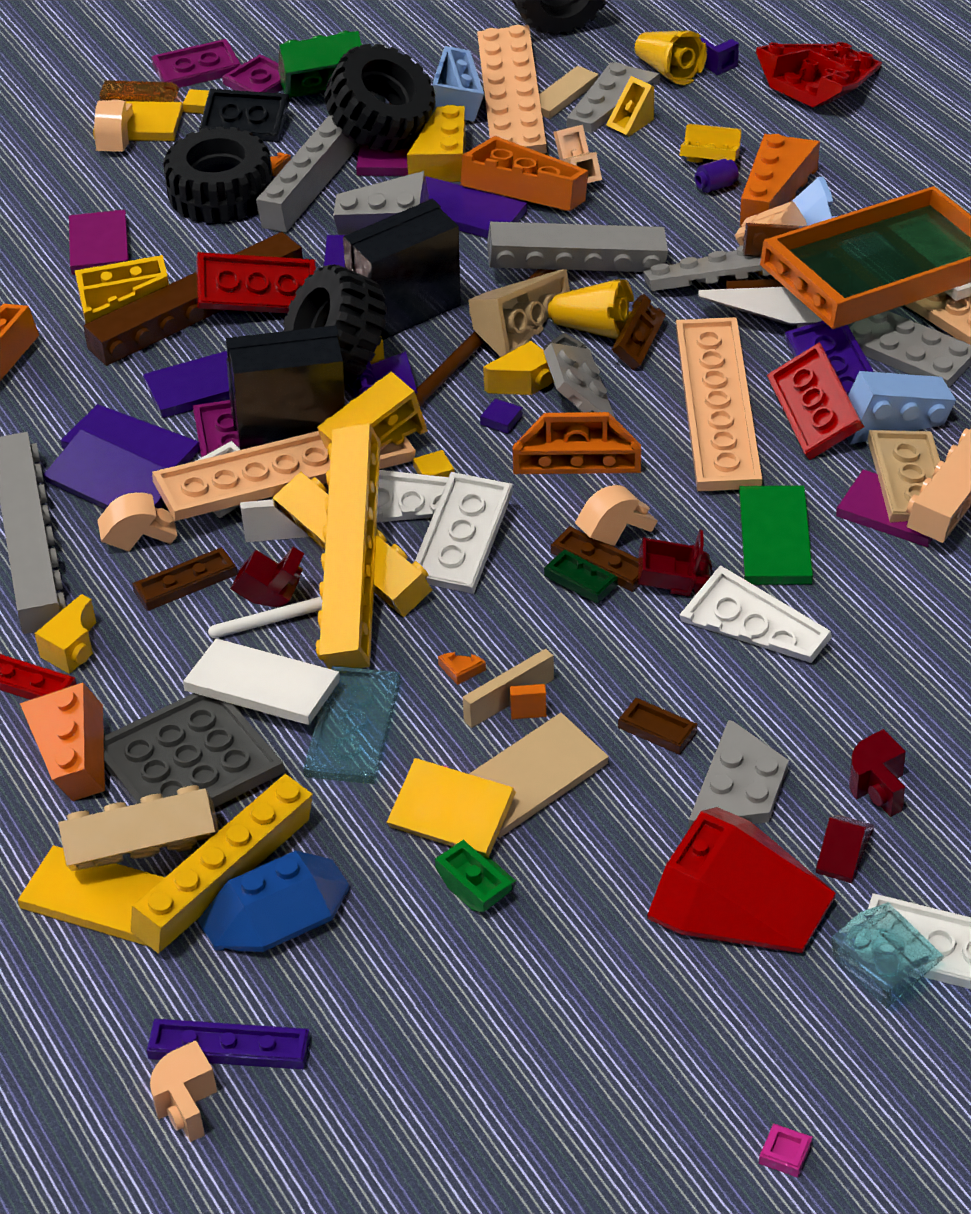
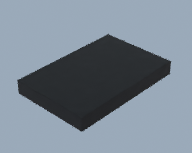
M210 89L199 132L200 129L205 128L210 130L216 129V127H224V129L234 127L239 128L242 132L244 130L249 131L254 136H258L262 141L280 142L290 101L289 94Z

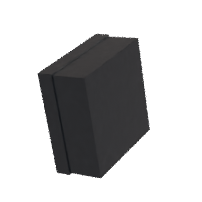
M430 199L343 236L345 268L375 281L385 296L384 303L387 306V314L384 315L386 324L385 329L381 333L382 340L461 306L459 226L441 210V206L434 199Z
M337 325L226 338L230 407L234 431L237 432L240 450L318 431L317 427L327 418L345 407L343 359L339 346Z

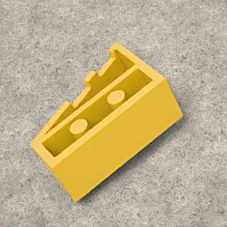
M446 105L436 107L407 154L408 175L424 171L425 177L428 176L447 182H461L462 155L465 154L466 146L465 106Z
M163 255L75 270L85 324L169 285Z

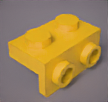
M689 123L686 125L685 141L680 145V156L687 157L686 160L690 162H703V158L713 159L714 161L724 158L735 162L740 154L742 130Z

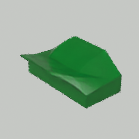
M464 839L435 858V868L447 888L472 911L485 912L513 890L512 884L516 880L490 857L487 858L479 854Z

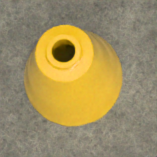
M690 30L644 32L638 36L635 42L636 55L675 84L686 85L694 81L692 78L696 73H701L704 69L707 59L706 44L701 41V36L698 33Z
M616 279L556 294L548 304V316L556 325L617 340L631 313L629 312V302H634L632 288L627 280Z

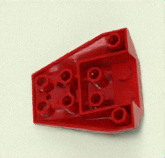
M770 42L769 45L757 47L756 49L757 57L770 88L811 107L829 104L858 88L879 70L882 62L873 59L872 54L855 51L850 44L844 42H837L836 44H780Z
M715 807L699 813L669 859L647 914V919L681 935L803 953L834 901L836 893L751 821Z

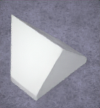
M275 500L240 502L246 542L309 537L306 532L277 509Z

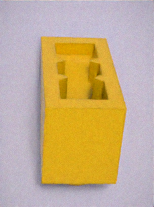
M83 594L79 595L34 633L40 658L68 674L85 663L93 654L89 637L90 629L96 624L92 599Z

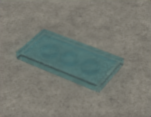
M332 666V670L339 671L340 682L319 711L303 768L304 777L375 784L401 682L400 672Z

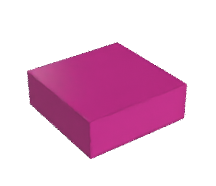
M773 1123L760 1153L759 1164L798 1178L811 1148L812 1137Z

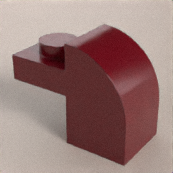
M293 546L283 559L277 563L258 550H255L241 566L230 589L254 604L271 607L285 605L290 601L300 580L299 576L303 568L299 564L305 553Z
M884 729L866 737L855 746L851 758L849 787L856 800L869 794L872 802L876 806H880L892 817L903 809L905 786L898 778L903 776L906 751Z

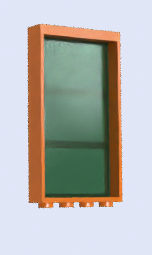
M935 186L764 239L760 266L828 326L836 329L971 283V215Z

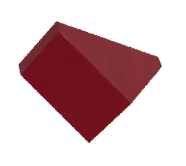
M841 815L829 817L816 873L852 883L873 832L874 825Z

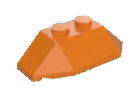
M609 412L544 413L513 445L512 449L513 474L641 473V444Z

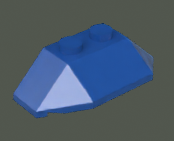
M293 851L228 880L199 917L198 924L214 951L231 949L236 951L264 952L332 921L341 906L344 896L350 890V886L333 859Z

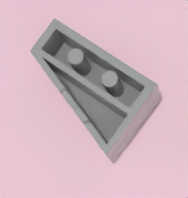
M424 171L336 194L333 216L338 235H348L428 201L429 193Z

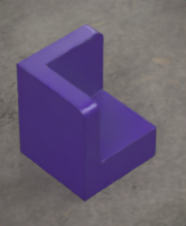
M701 39L707 47L705 68L718 76L738 67V42L731 39L715 46L706 39Z

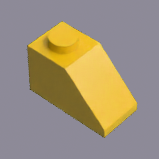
M529 341L483 366L484 391L491 394L533 395L554 383L543 352L544 350L532 341Z

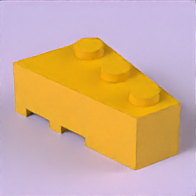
M392 371L317 427L327 450L328 444L332 443V429L370 423L381 441L380 448L392 442L395 445L404 442L405 436L414 432H418L421 435L428 431L415 391Z

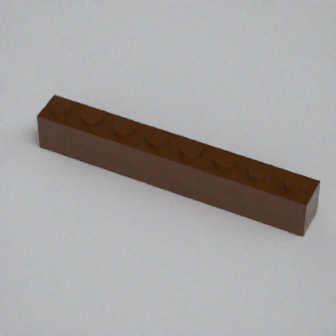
M283 232L235 253L236 255L303 259L302 247ZM197 272L83 325L87 348L104 365L108 366L222 310L197 308Z

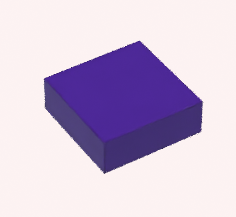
M495 398L480 416V425L508 434L523 416V408Z

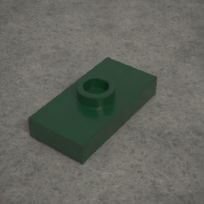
M565 549L544 567L545 577L596 604L603 600L618 585V577Z

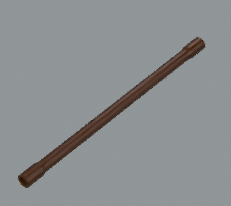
M537 269L528 279L557 270ZM475 331L417 387V393L415 394L420 408L485 343Z

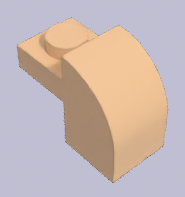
M99 100L97 102L94 119L96 151H124L129 144L127 122L133 115L132 104H126V101Z
M583 125L554 131L559 160L588 170L587 184L602 180L597 153L589 152Z
M612 485L600 489L588 499L575 524L590 538L615 546L627 524L652 532L658 521L648 512L650 508L637 499L627 488L620 485Z
M129 493L118 497L108 505L97 520L101 542L128 552L131 551L143 534L168 544H172L178 536L172 515L163 508H155L153 496L148 493Z
M195 1040L165 1055L155 1066L150 1079V1088L158 1119L169 1116L175 1130L183 1129L190 1142L205 1136L201 1113L195 1102L217 1092L213 1068Z

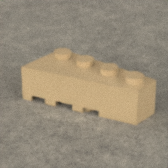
M192 785L178 789V795L163 798L162 794H152L142 797L139 804L126 806L125 802H118L104 806V812L90 815L89 811H78L68 814L67 820L58 822L66 866L71 871H78L120 863L124 860L123 855L129 853L132 859L153 857L160 852L161 847H167V850H176V852L190 850L197 843L196 841L209 840L219 831L213 801L206 788L199 789L198 785Z

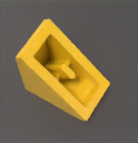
M630 76L606 126L627 136H631L654 120V86L633 76Z

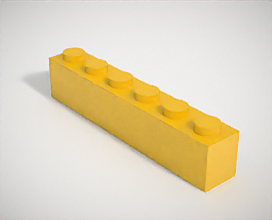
M299 472L272 498L284 515L325 550L326 543L323 537V526L327 525V514L324 502L325 498L329 495L326 493V487L316 477L310 480L302 472ZM376 529L374 593L404 618L432 591L426 580L429 574L417 561H414L412 564L407 561V555L398 545L393 544L389 546L386 543V537Z
M287 774L280 777L132 905L130 932L159 954L202 915L228 880L255 869L309 821L313 794Z

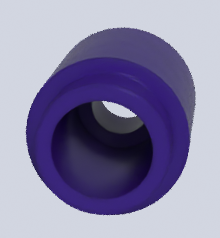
M724 158L698 166L694 175L697 187L705 193L729 187L739 177L735 162Z

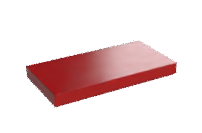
M197 252V308L288 314V307L291 300L295 299L296 291L300 286L304 285L305 279L309 275L314 274L316 270L315 260Z
M820 342L767 374L788 421L809 460L864 428L852 401Z

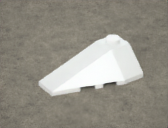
M785 287L699 290V298L786 325L797 326V328L822 321L821 318Z

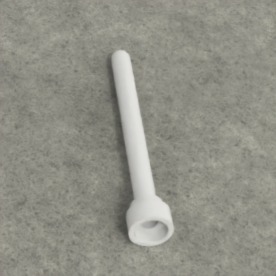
M320 596L210 626L208 634L211 638H219L322 610V599Z

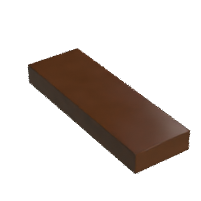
M571 526L551 544L552 554L557 556L565 549L618 577V585L631 592H634L640 585L638 584L639 558L607 543L592 539L586 533Z
M223 547L136 581L132 583L133 591L144 608L150 611L237 575V567Z

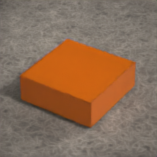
M545 684L510 686L511 719L547 717Z

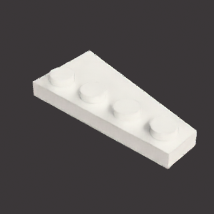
M379 470L377 522L432 518L449 477Z
M721 565L679 615L681 622L809 663L814 661L832 638L830 630Z

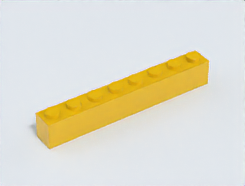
M370 423L332 429V443L328 444V455L331 462L330 470L326 472L329 496L325 498L324 502L327 525L323 526V537L326 546L325 553L321 555L324 580L319 585L322 610L318 612V624L321 630L320 640L316 641V652L318 658L323 660L328 669L335 671L370 667L381 444Z

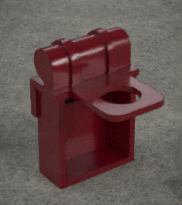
M699 530L695 544L692 546L643 537L639 549L638 584L670 589L672 594L689 597L692 589H694L695 594H697L711 577L710 572L712 570L710 555L703 551V530Z

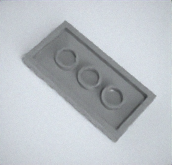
M890 311L856 321L850 327L865 356L910 375L942 377L948 388L971 366L970 344Z

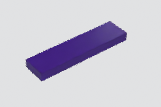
M154 1019L146 1052L148 1059L161 1060L168 1053L196 1040L209 1063L304 1070L310 1033L309 1029Z

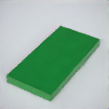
M739 486L744 580L753 585L812 584L813 575L805 486Z

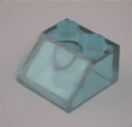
M889 902L860 912L831 937L832 955L886 1009L944 958Z

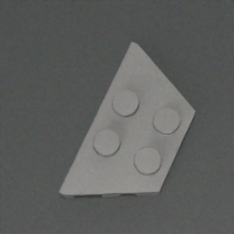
M550 343L543 352L557 391L572 401L582 412H591L592 410L594 412H609L615 418L606 395L607 389L602 384L599 376L600 370L595 365L591 351L587 348Z
M728 720L690 815L688 829H690L701 811L715 807L749 820L753 824L769 822L788 771L789 760L734 721Z

